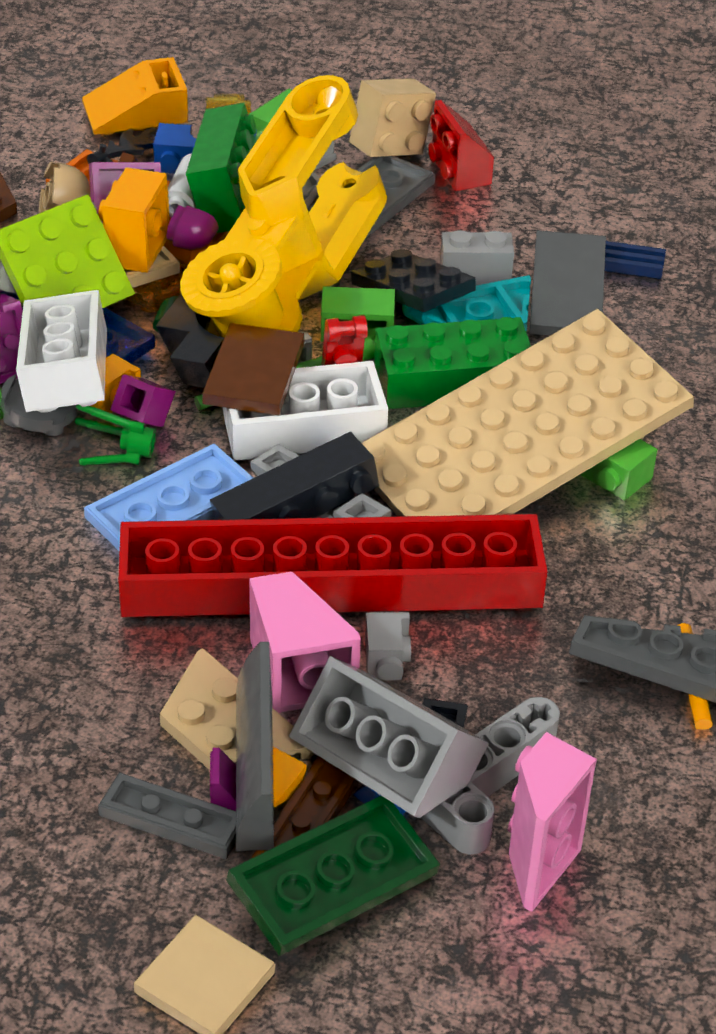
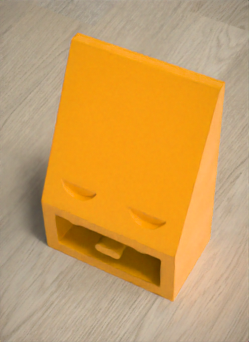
M174 57L143 60L82 97V103L94 135H111L128 129L142 131L146 128L158 127L159 123H188L187 88Z

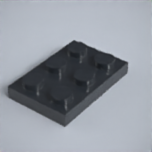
M406 249L392 251L390 256L380 260L367 261L365 266L351 271V284L360 288L395 289L396 302L423 313L476 291L474 276L465 274L458 268L438 264L434 259L419 257Z

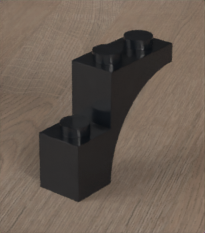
M181 293L156 324V327L167 349L173 353L170 359L183 384L205 388L224 337L208 332L211 317L198 314L190 309Z

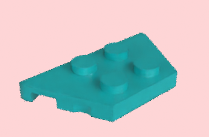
M527 275L477 285L476 291L424 313L402 304V313L420 325L431 322L448 323L465 320L521 317L527 331L531 277Z

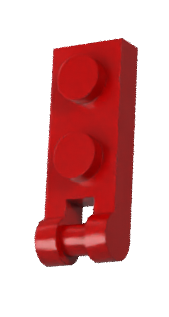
M365 315L353 316L352 320L339 322L338 318L325 320L321 366L362 362L365 338L368 336Z

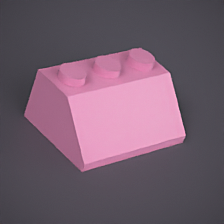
M547 732L534 747L530 745L525 747L517 760L515 770L519 772L518 784L511 797V801L515 803V808L508 824V832L511 833L509 856L523 907L530 912L536 908L581 851L596 765V758Z

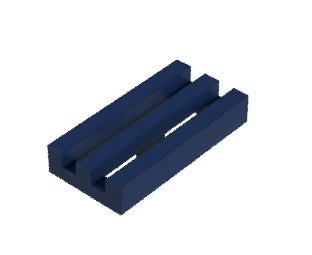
M606 241L605 271L662 279L666 249Z

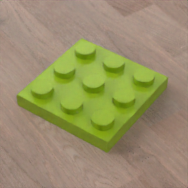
M88 194L0 229V260L22 306L25 300L99 290L102 308H106L135 294Z

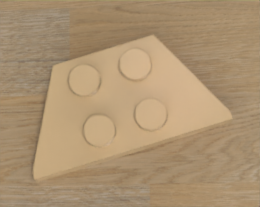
M201 648L196 652L160 712V726L210 770V751H213V748H220L236 764V689L238 678L206 650ZM272 708L273 747L289 755L299 754L300 760L311 758L314 752L289 737L294 726Z

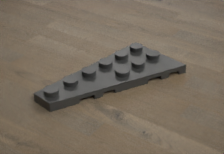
M584 615L571 641L569 654L716 703V630L704 629L702 635L681 633L680 626L664 624L663 631L644 629L636 621Z

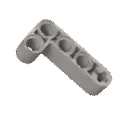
M531 697L476 733V736L487 741L489 744L468 785L421 817L423 821L461 853L471 855L485 851L491 842L495 811L489 796L519 776L515 766L525 747L528 745L534 747L546 732L557 737L560 717L558 706L548 698Z

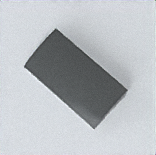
M269 641L259 642L251 651L241 668L237 682L236 851L270 850L274 848L273 721Z

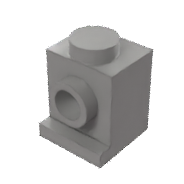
M409 612L366 613L367 673L379 680H402L403 662H411Z

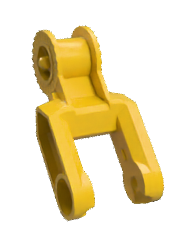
M334 75L317 76L297 85L287 95L238 168L241 198L245 209L225 239L198 253L196 258L190 261L188 267L183 271V276L180 280L182 296L188 307L194 312L211 317L208 332L225 338L230 323L297 332L302 321V310L298 300L323 290V286L329 287L339 282L384 209L387 194L378 168L373 166L364 172H360L348 167L344 162L336 164L320 177L317 184L319 198L309 213L303 199V186L333 140L348 133L358 118L357 107L349 84L343 78Z

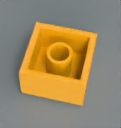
M126 167L118 181L115 180L113 182L111 192L107 198L103 199L100 203L98 216L103 221L105 231L123 269L148 273L167 240L166 234L170 217L166 173Z

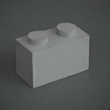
M463 230L442 232L441 265L455 267L465 274L474 276L476 286L512 279L514 260L512 233L500 231L466 232Z

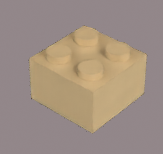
M414 78L361 80L356 104L358 118L351 129L349 142L369 157L423 154L436 92Z

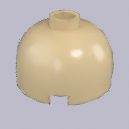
M51 161L48 164L44 178H48L50 181L46 184L45 189L41 188L39 213L87 194L91 199L90 183L84 173L76 167L65 163Z

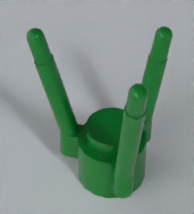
M79 404L76 405V408L80 411L122 426L118 427L83 418L75 419V424L121 436L120 450L127 451L126 454L81 458L79 460L80 465L116 463L139 465L141 457H152L156 441V428L146 427L145 423L131 421L93 406L82 407Z

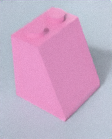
M285 572L249 578L250 640L253 649L259 642L269 641L272 708L281 713L303 709L330 656L360 668L361 638L359 632L293 572Z

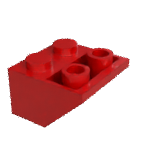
M435 100L434 114L430 117V125L433 132L432 143H429L428 146L431 161L437 164L443 178L448 180L455 191L492 185L494 164L492 153L468 121L442 100Z

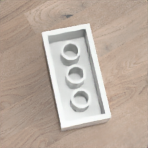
M99 290L24 301L16 372L26 412L39 411L45 413L54 411L58 407L77 404L86 407L105 400L107 328Z
M373 361L296 368L280 415L222 407L234 461L255 459L278 444L296 454L307 453L350 431L362 443L388 427V406Z

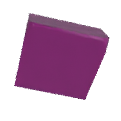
M213 748V751H210V802L236 811V764L220 748Z

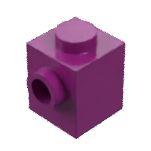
M123 374L110 410L137 422L163 427L176 391L144 378Z

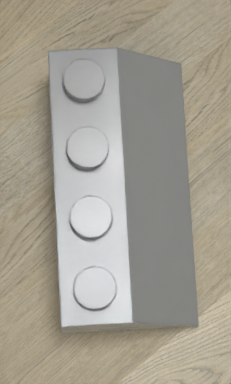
M332 656L329 657L289 735L291 739L418 818L468 785L489 744L487 741L364 670Z

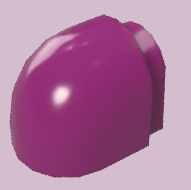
M178 205L169 222L166 239L173 241L174 247L197 250L208 245L214 239L219 226L215 218L209 213L187 205L186 207Z

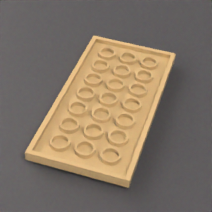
M596 309L362 442V444L375 459L379 487L375 488L374 491L398 517L514 514L694 407V396L599 309Z

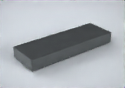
M120 772L98 805L99 816L226 860L236 843V811Z

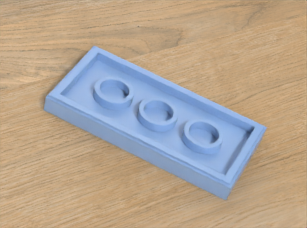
M214 443L84 507V516L120 551L121 522L214 520L209 499L253 479V477Z

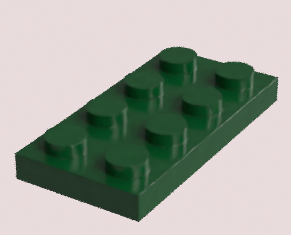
M379 796L229 869L226 881L277 954L281 956L437 875L441 864L394 803L383 796Z

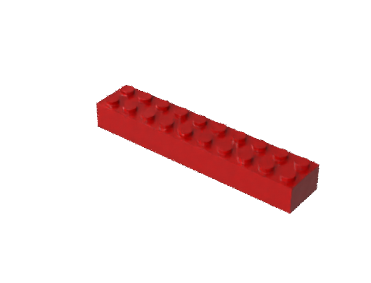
M537 514L121 522L118 584L121 617L250 614L249 578L285 572H293L336 612L543 608L548 572Z

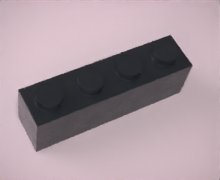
M350 431L209 500L215 520L316 518L349 502L361 493L365 494L379 487V480L374 456Z

